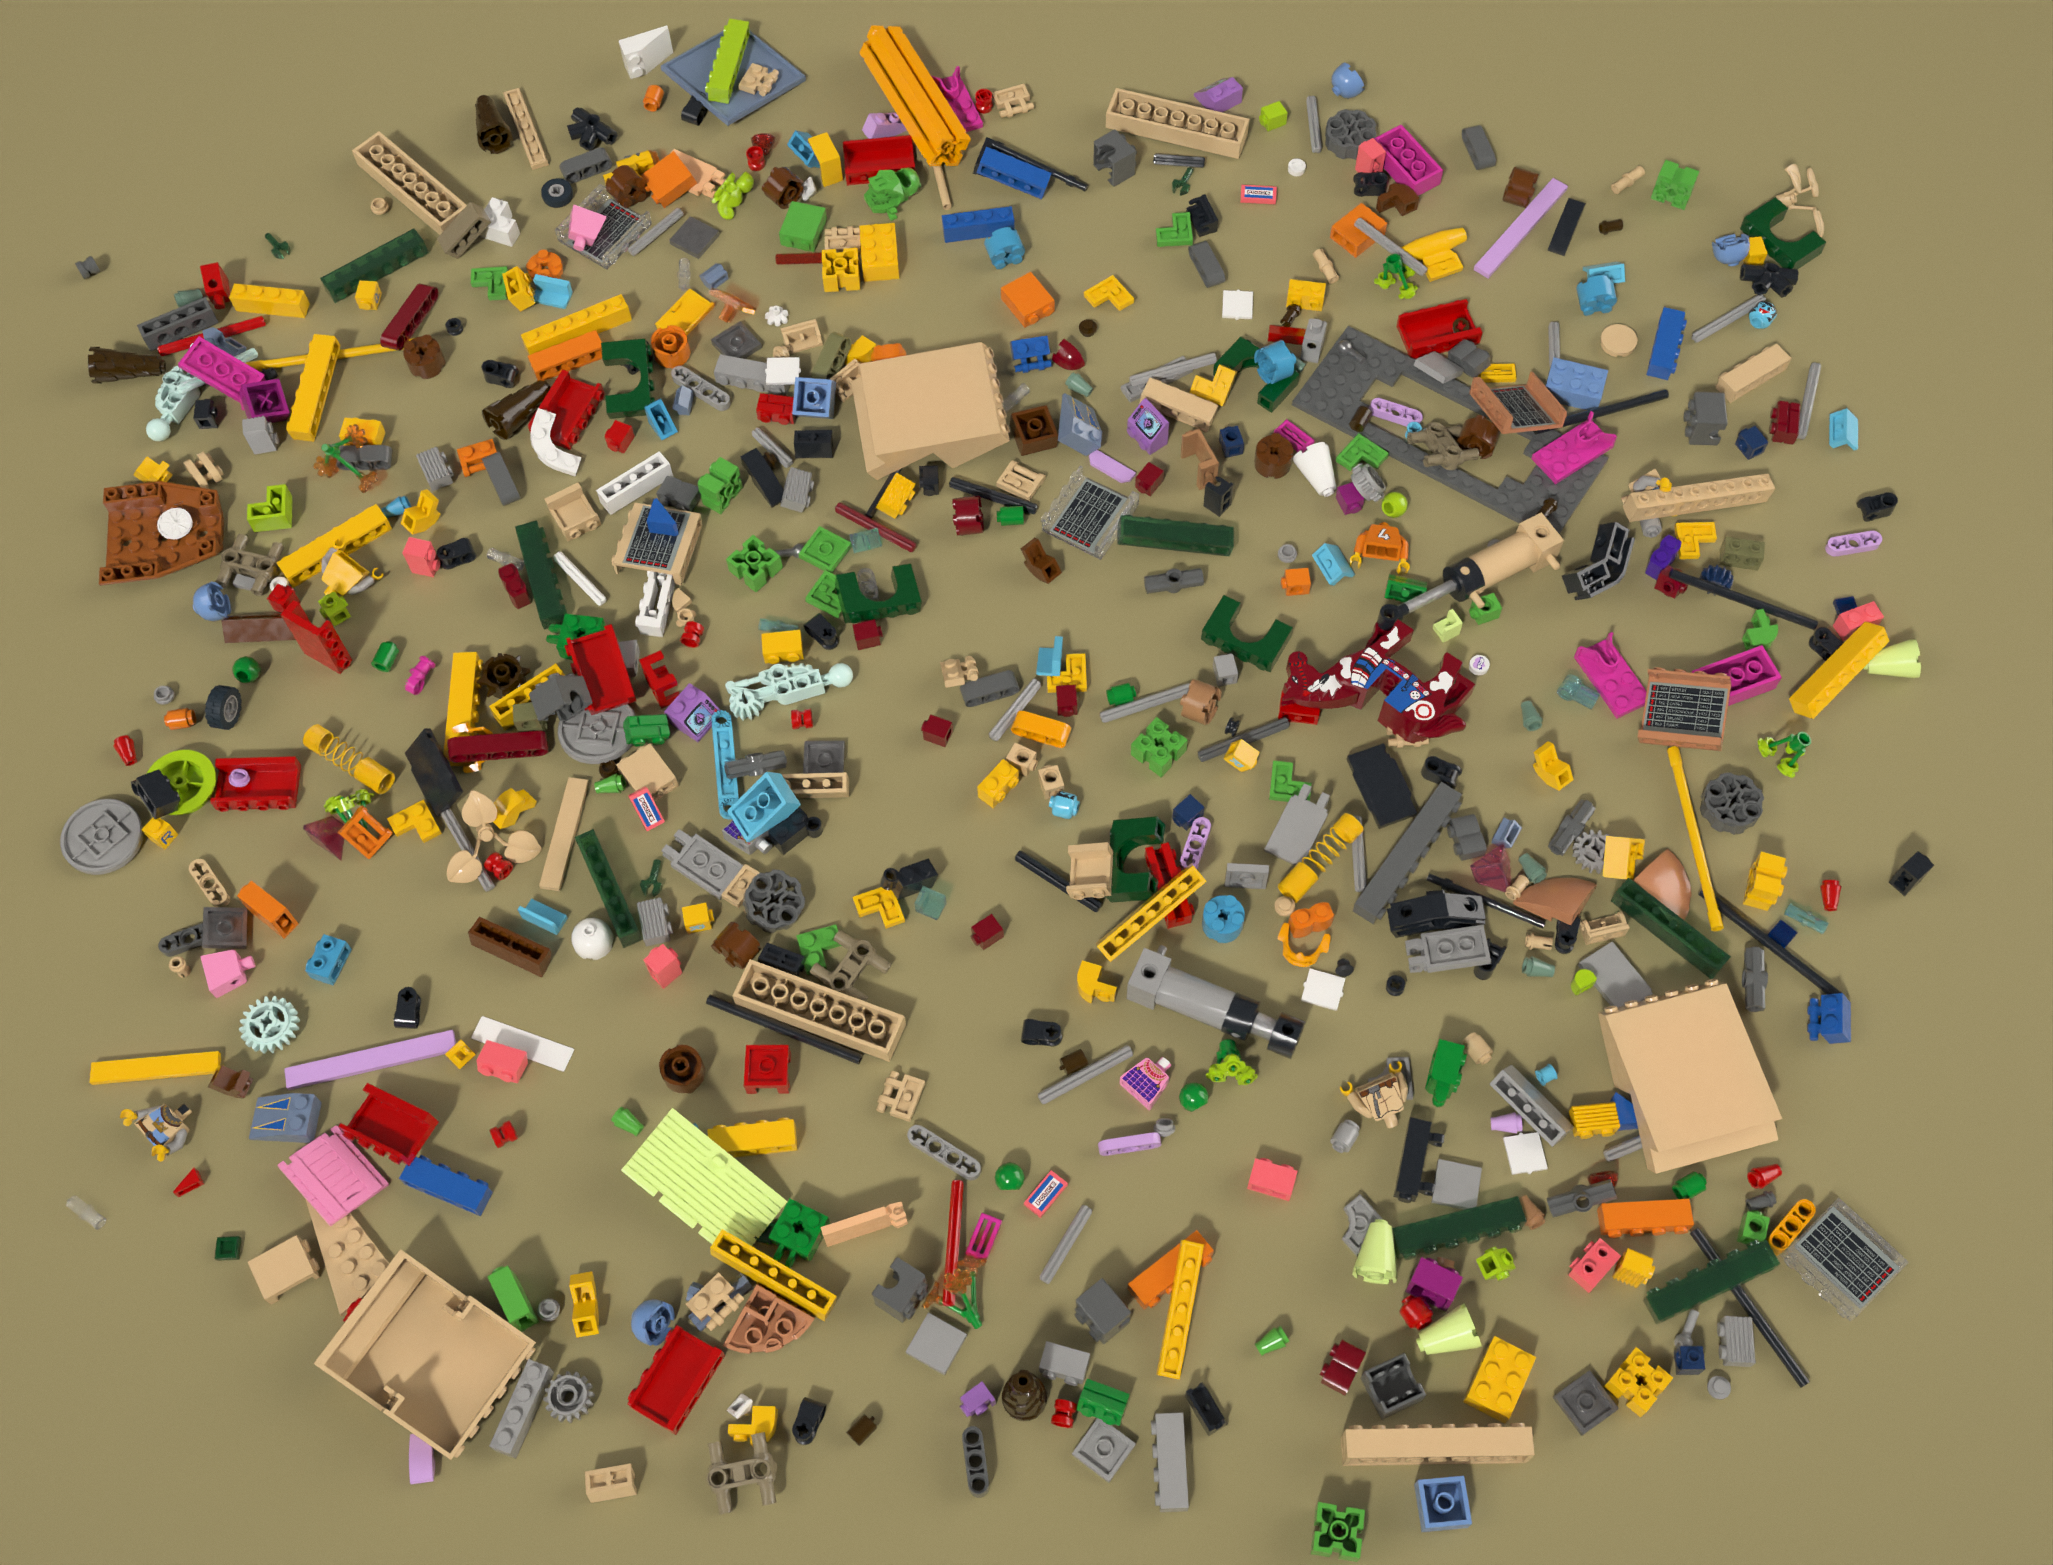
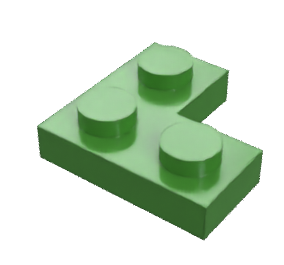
M1190 212L1172 213L1173 227L1156 228L1157 247L1193 245Z
M507 266L471 269V286H488L489 301L507 300V292L502 276L503 273L508 271Z
M1358 433L1336 457V462L1349 471L1361 460L1378 469L1388 458L1389 453Z
M825 570L805 597V602L839 619L842 615L838 595L834 594L836 591V575Z
M1273 760L1269 800L1289 802L1291 796L1293 797L1294 794L1299 795L1303 784L1311 786L1312 783L1292 781L1293 763ZM1311 792L1307 798L1308 801H1310Z
M836 924L796 935L801 955L805 956L804 966L807 975H810V970L816 962L827 969L822 951L841 946L834 941V937L838 932Z

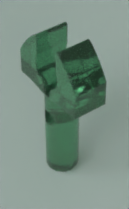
M1188 167L1181 180H1173V193L1181 186L1180 196L1189 192L1190 185L1187 182L1194 171L1193 168Z
M270 233L265 234V238L274 247L271 252L275 258L284 259L280 250H284L290 255V247L286 241L279 243Z
M658 859L653 861L649 878L641 880L640 887L645 896L647 895L648 887L652 884L654 887L652 890L653 897L657 896L662 890V883L657 881L661 861Z

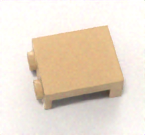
M578 482L544 499L549 512L567 542L577 539L580 535L595 530L601 525L598 514L594 512Z
M650 743L640 747L634 754L624 757L616 764L619 773L625 777L633 790L636 792L646 786L654 802L679 787L676 777Z
M1109 843L1068 845V854L1071 857L1070 886H1066V891L1071 899L1082 900L1087 897L1103 898L1104 896H1111L1113 850Z
M296 1235L248 1261L262 1296L269 1304L279 1301L278 1295L311 1277L318 1279L320 1277L317 1272L320 1270V1267L315 1258L311 1259L309 1255L311 1247L306 1239L302 1240Z

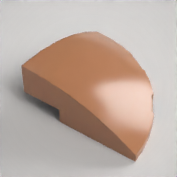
M1667 849L1633 880L1630 887L1646 900L1644 904L1678 930L1690 908L1691 886L1684 867L1677 857Z
M1551 878L1526 888L1522 891L1521 897H1517L1513 904L1546 920L1552 921L1553 918L1572 925L1593 894L1597 884L1577 878Z
M757 1282L723 1346L747 1354L752 1352H773L783 1348L784 1345L791 1341L797 1340L809 1328L815 1317Z

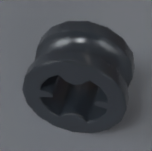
M451 318L446 322L445 326L449 335L457 336L463 332V325L458 318Z
M1231 717L1227 723L1225 734L1230 733L1232 737H1235L1240 720L1234 721V718Z
M1397 975L1389 977L1386 984L1387 992L1392 996H1400L1405 989V980ZM1392 982L1400 984L1399 989H1396V987L1392 988Z

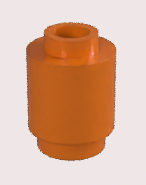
M648 86L643 100L646 110L654 112L660 107L664 96V91L660 86Z
M188 708L170 710L164 716V722L170 730L189 728L196 724V714L193 709L189 710Z

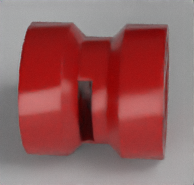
M984 88L979 89L975 93L976 110L983 114L989 113L993 108L992 92Z
M759 146L748 148L746 151L748 167L752 171L762 170L765 167L762 148Z
M688 621L685 624V633L682 634L680 642L687 647L696 648L699 646V637L702 636L704 627L697 622Z
M811 708L804 709V711L791 710L793 730L800 727L813 728Z
M495 852L486 859L484 868L489 872H493L497 879L504 880L512 872L513 864L508 860H503V856Z
M510 1120L504 1122L500 1127L495 1126L489 1129L497 1148L503 1147L508 1141L513 1142L518 1139Z
M1056 1399L1054 1404L1056 1410L1055 1414L1052 1415L1051 1423L1063 1428H1073L1074 1420L1072 1417L1076 1412L1077 1404L1068 1400Z

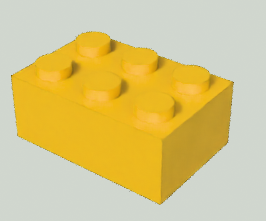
M895 223L859 226L864 282L899 279Z
M1494 1336L1486 1349L1463 1402L1505 1424L1511 1417L1536 1357Z

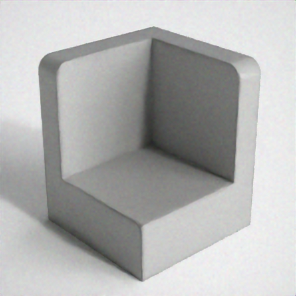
M1233 654L1214 657L1213 670L1217 685L1224 686L1237 683L1238 671Z

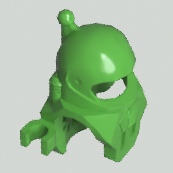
M902 168L897 172L893 170H879L876 176L868 178L869 189L864 194V200L873 213L887 212L891 221L897 219L895 213L898 212L897 207L899 204L907 201L909 196H912L918 188H921L919 176L912 168Z

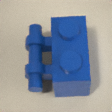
M1048 336L1010 342L1012 360L1020 359L1021 361L1020 365H1014L1015 373H1028V371L1036 369L1042 371L1045 368L1051 367V360L1043 361V356L1050 354ZM1036 357L1037 362L1027 363L1026 358Z
M1843 993L1821 995V1006H1818V999L1811 998L1810 1006L1807 1007V1014L1810 1015V1024L1807 1025L1809 1039L1817 1041L1818 1033H1821L1829 1044L1851 1042V1002ZM1818 1016H1821V1024H1818Z

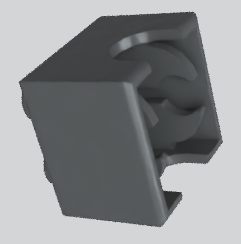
M1114 129L1094 141L1093 166L1098 171L1104 168L1112 169V172H1109L1111 178L1108 181L1115 187L1135 175L1137 150L1134 145H1130L1126 141L1123 134H1119Z
M1695 392L1693 399H1689L1688 410L1684 411L1683 419L1684 422H1687L1685 437H1688L1690 445L1717 446L1721 437L1718 436V431L1725 430L1728 424L1724 393Z
M559 673L551 674L548 676L547 681L537 684L535 686L536 689L529 693L539 721H548V716L554 715L555 712L560 721H568L593 703L584 677L574 676L573 673L565 676Z
M896 1257L890 1268L894 1273L892 1277L898 1281V1284L890 1289L878 1284L873 1290L872 1296L876 1306L903 1323L906 1318L910 1320L916 1312L915 1305L919 1300L923 1301L929 1289H927L928 1284L923 1273Z
M1103 1278L1076 1299V1308L1074 1309L1076 1313L1074 1315L1082 1325L1084 1323L1087 1324L1090 1328L1089 1334L1096 1342L1100 1340L1102 1344L1107 1343L1130 1323L1131 1311Z
M1405 1353L1364 1371L1361 1376V1380L1381 1420L1423 1401L1426 1396L1421 1383L1418 1384L1412 1375L1410 1362Z

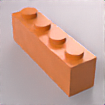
M594 330L542 351L535 352L529 355L528 359L537 380L545 381L558 376L562 369L571 371L602 359V342L597 331Z
M1690 1199L1601 1203L1597 1209L1601 1235H1608L1609 1238L1621 1237L1622 1234L1638 1237L1644 1235V1233H1652V1235L1658 1236L1674 1231V1234H1685L1694 1225Z
M1198 1230L1184 1239L1204 1244L1200 1265L1202 1268L1213 1260L1211 1257L1214 1250ZM1180 1243L1128 1283V1291L1144 1310L1147 1307H1155L1161 1301L1160 1297L1165 1293L1171 1294Z

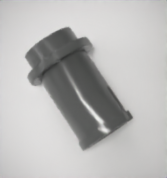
M1763 1191V1194L1746 1199L1745 1201L1749 1211H1757L1768 1206L1772 1208L1777 1203L1772 1191Z

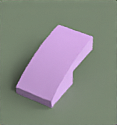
M410 1434L409 1441L410 1484L434 1481L435 1474L434 1448L414 1434Z

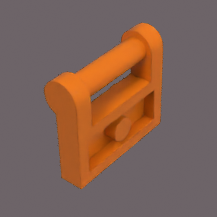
M493 439L457 449L465 477L486 469L484 463H481L483 462L482 458L497 452Z
M362 805L337 833L367 859H370L393 832L388 827L385 828L367 812L368 809ZM361 819L365 820L380 834L377 839L358 823Z

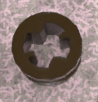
M1458 318L1453 322L1454 333L1461 332L1459 328L1456 329L1458 323L1466 325L1463 331L1469 330V323L1465 318Z

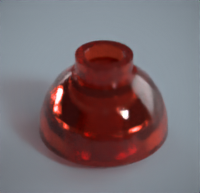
M767 133L756 134L751 138V143L753 146L761 147L764 155H769V151L774 146L775 137Z
M1601 1171L1590 1174L1587 1179L1590 1185L1611 1179L1615 1188L1618 1183V1173L1615 1171Z

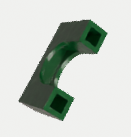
M1775 197L1744 217L1740 230L1749 237H1762L1769 257L1773 258L1782 268L1798 270L1822 253L1826 241L1815 231L1796 242H1785L1776 238L1770 228L1784 219L1788 207Z
M1240 336L1214 364L1213 376H1215L1220 364L1238 371L1237 374L1246 368H1259L1258 362L1255 363L1254 355L1260 348ZM1294 369L1292 376L1273 384H1266L1258 393L1257 404L1272 413L1298 385L1300 374Z
M645 338L602 342V360L605 366L632 365L641 373L640 382L633 391L625 394L605 395L606 412L609 419L646 416L644 407L656 401L655 397H652V391H655L654 380H651L650 373H653L652 362H649V356H652L651 345L647 344Z
M912 565L892 566L891 579L895 594L885 601H873L866 598L859 589L855 572L836 574L835 588L845 624L919 613L922 601Z
M1223 595L1202 629L1201 640L1207 645L1221 649L1226 654H1233L1241 661L1249 662L1258 669L1271 673L1292 637L1293 627L1275 619L1266 636L1260 641L1253 643L1240 641L1232 634L1230 628L1240 613L1241 603Z
M1157 816L1113 820L1112 828L1110 829V847L1113 850L1111 896H1105L1111 903L1148 900L1157 892L1158 880L1150 872L1124 873L1125 859L1133 849L1142 845L1163 844L1166 825Z

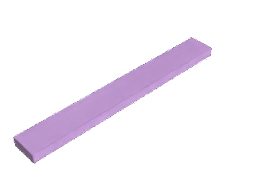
M1552 178L1474 266V271L1489 279L1567 191L1568 186Z
M453 1030L284 1068L286 1088L288 1090L444 1055L456 1044L455 1033Z

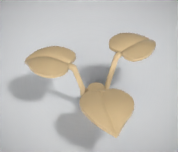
M1791 164L1785 168V171L1790 175L1794 189L1775 197L1788 207L1789 210H1812L1817 233L1822 238L1824 222L1820 210H1817L1816 207L1794 205V203H1797L1796 195L1811 190L1813 197H1818L1819 187L1814 171L1811 167L1807 169V178L1810 186L1801 190L1799 168L1796 164Z
M471 790L462 808V818L469 826L476 827L478 837L476 838L474 854L471 855L467 850L455 853L447 866V879L455 883H468L480 876L482 865L475 858L478 855L481 841L488 842L496 838L501 844L507 846L504 855L509 861L514 863H524L532 860L540 853L541 846L531 833L524 830L513 832L508 838V843L505 842L497 833H494L490 824L497 817L495 804L486 795Z

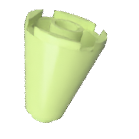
M1909 639L1882 648L1863 670H1867L1868 674L1919 678L1921 662H1918L1920 651L1917 640Z
M1376 1219L1375 1222L1370 1223L1353 1267L1352 1275L1358 1279V1275L1364 1277L1363 1281L1370 1283L1389 1284V1280H1393V1283H1396L1398 1276L1393 1231L1388 1221Z
M1465 1303L1457 1306L1418 1333L1420 1338L1416 1339L1420 1351H1425L1427 1355L1482 1347Z

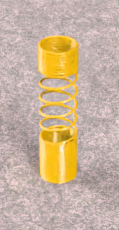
M316 724L306 731L303 737L304 746L319 754V756H325L327 761H333L335 766H340L342 771H348L350 776H353L376 793H386L393 785L395 774L370 757L362 760V752L354 755L355 748L350 747L347 749V742L339 744V737L333 738V734L329 730ZM337 738L338 742L334 749L326 754L333 740ZM345 743L344 751L334 759L337 749ZM352 748L353 753L351 757L342 764L344 755ZM334 751L332 760L328 759L326 756ZM357 754H361L359 762L350 769L354 757ZM342 756L340 765L336 764L334 761ZM350 761L348 770L343 769L342 766ZM355 768L353 775L350 773V771Z
M1344 813L1334 823L1333 827L1330 828L1331 835H1323L1324 843L1317 842V850H1309L1310 858L1303 857L1302 862H1298L1293 870L1280 881L1278 889L1284 896L1290 897L1294 903H1298L1300 898L1319 880L1316 873L1304 864V859L1313 861L1321 871L1326 872L1321 864L1313 860L1311 851L1319 853L1327 863L1333 865V862L1318 849L1319 843L1326 845L1335 856L1340 857L1339 853L1326 843L1325 836L1332 837L1341 848L1347 849L1345 844L1333 836L1332 829L1347 843H1353L1364 831V828L1354 816Z

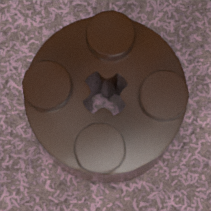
M628 165L619 166L612 172L613 176L611 179H607V192L624 208H629L645 200L646 189L644 187L646 186V180Z
M774 167L770 172L769 178L762 185V191L778 207L787 209L789 208L788 204L792 201L797 202L804 190L802 186L803 180L787 167Z
M1514 167L1502 200L1506 203L1527 208L1529 200L1535 191L1533 184H1536L1539 174Z
M426 334L404 344L403 355L410 372L414 376L430 379L440 374L441 368L445 365V358L435 339Z
M1477 415L1475 418H1470L1464 422L1457 443L1462 450L1477 448L1479 456H1481L1480 459H1487L1494 452L1500 431L1485 416Z
M1273 433L1262 438L1256 445L1254 462L1257 472L1266 478L1268 476L1274 477V479L1284 477L1290 471L1294 452L1292 444L1279 433Z
M730 922L713 941L714 943L711 947L715 952L726 957L725 962L730 967L734 968L737 966L743 969L746 968L749 960H753L761 951V948H758L760 943L746 929L741 931L738 929L739 924Z
M677 1045V1047L666 1050L661 1056L659 1062L660 1074L670 1090L676 1093L690 1094L702 1084L705 1077V1066L700 1055L693 1047Z

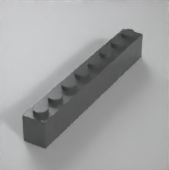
M1443 782L1439 784L1355 902L1354 913L1373 925L1377 919L1381 920L1387 912L1386 906L1388 903L1392 904L1398 896L1397 890L1405 887L1409 880L1407 878L1409 873H1415L1420 864L1418 863L1419 859L1427 856L1430 851L1429 845L1431 842L1436 843L1441 835L1439 832L1441 828H1446L1452 819L1450 815L1453 812L1457 813L1462 805L1460 802L1461 793Z

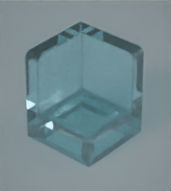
M878 528L849 535L854 553L882 546Z
M923 886L914 903L915 911L938 920L946 905V896Z

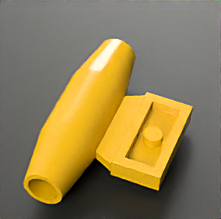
M1464 228L1442 230L1415 239L1401 248L1416 260H1423V265L1428 268L1425 274L1429 282L1463 270V265L1457 254L1451 251V249L1464 243L1467 240V235Z

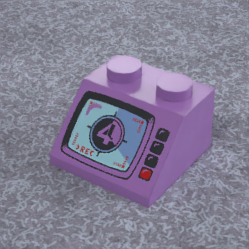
M1233 77L1222 78L1195 92L1194 97L1205 109L1223 113L1242 102L1243 87Z
M1147 398L1143 399L1128 419L1127 433L1149 455L1168 444L1169 422Z
M689 683L664 712L667 715L669 724L696 742H699L712 728L711 720L714 712L721 710L704 692Z

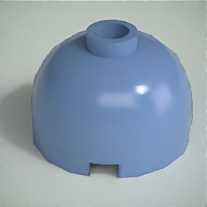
M1344 62L1333 72L1331 78L1332 91L1336 96L1340 95L1343 98L1349 99L1359 95L1365 88H1362L1364 83L1355 70L1351 72L1348 69L1350 65Z
M1735 234L1717 238L1716 243L1712 242L1715 258L1723 264H1728V266L1738 265L1749 253V236L1741 234V237H1736Z
M209 582L198 588L194 593L193 609L195 613L205 620L219 621L231 613L229 597L227 594H222L220 591L223 589L221 585L216 582Z
M656 1299L641 1303L634 1310L631 1319V1329L635 1337L649 1346L660 1345L665 1340L670 1329H672L668 1328L670 1320L674 1321V1309L670 1304Z

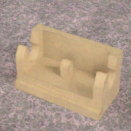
M816 319L781 328L782 339L789 354L823 345Z
M856 359L852 360L829 379L836 382L835 396L843 402L853 395L851 381L861 377L860 363Z
M1622 911L1617 912L1613 916L1588 922L1583 920L1579 926L1586 945L1623 937L1630 928Z
M631 1463L585 1471L586 1495L590 1502L594 1503L637 1495L634 1484L635 1473Z

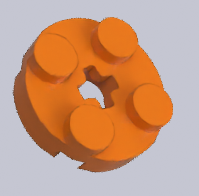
M544 249L532 256L526 264L532 281L535 274L557 279L563 274L561 258L557 254Z

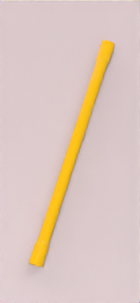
M381 344L340 349L337 359L398 350L382 347ZM308 354L271 360L245 362V364L257 371H262L263 368L267 370L271 367L280 368L304 364Z
M1677 746L1667 749L1679 793L1708 911L1707 915L1711 931H1720L1724 929L1717 906L1682 766L1680 750Z

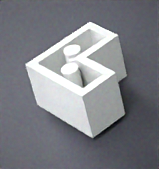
M492 197L484 209L491 223L480 236L512 247L520 235L516 220L511 219L512 213L508 202Z

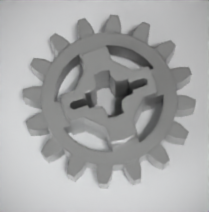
M1590 830L1589 834L1583 832L1581 837H1577L1576 843L1572 847L1575 850L1572 856L1578 857L1575 863H1582L1581 869L1584 870L1587 867L1589 868V873H1592L1593 869H1595L1600 874L1604 866L1602 859L1605 854L1606 836H1609V834L1607 833L1605 836H1602L1601 830L1597 834H1594L1593 830Z

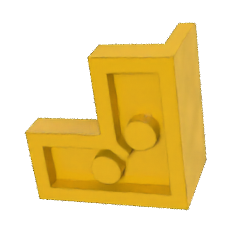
M828 133L809 138L808 143L820 165L823 186L826 187L843 181L840 156Z
M1606 836L1603 877L1634 880L1636 859L1643 860L1645 839Z

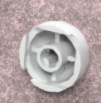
M586 918L574 927L571 940L576 953L580 957L598 960L611 951L614 935L609 925L603 920Z

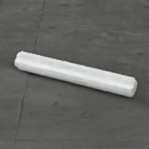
M559 551L557 554H554L555 562L597 605L602 606L606 603V597L562 552Z

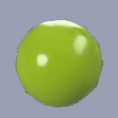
M1399 492L1388 493L1383 498L1381 504L1383 513L1391 518L1401 517L1406 512L1408 506L1406 497Z

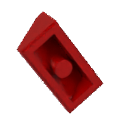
M1270 325L1268 341L1277 342L1283 340L1288 344L1303 345L1306 329Z

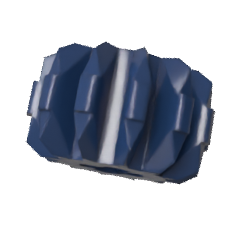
M1709 565L1708 568L1703 569L1700 575V579L1731 589L1734 581L1731 570H1726L1725 567H1719L1718 565L1715 567Z

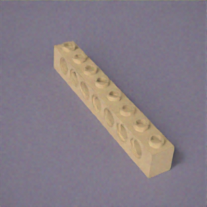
M1769 474L1671 487L1670 492H1662L1660 489L1630 493L1623 505V509L1629 522L1764 503L1768 501L1775 487Z

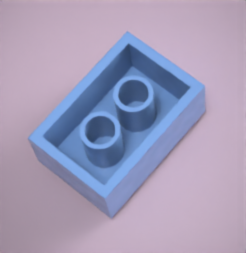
M1553 357L1545 386L1560 404L1589 411L1599 407L1608 370Z

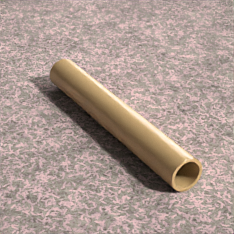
M933 166L943 209L949 210L952 206L942 166Z

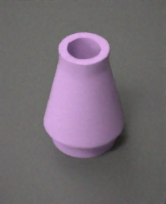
M1516 1112L1498 1117H1490L1491 1130L1516 1134L1518 1131H1522V1117L1520 1114H1516Z

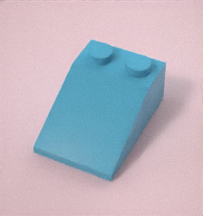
M766 772L727 812L746 842H750L788 818L801 804L780 773Z

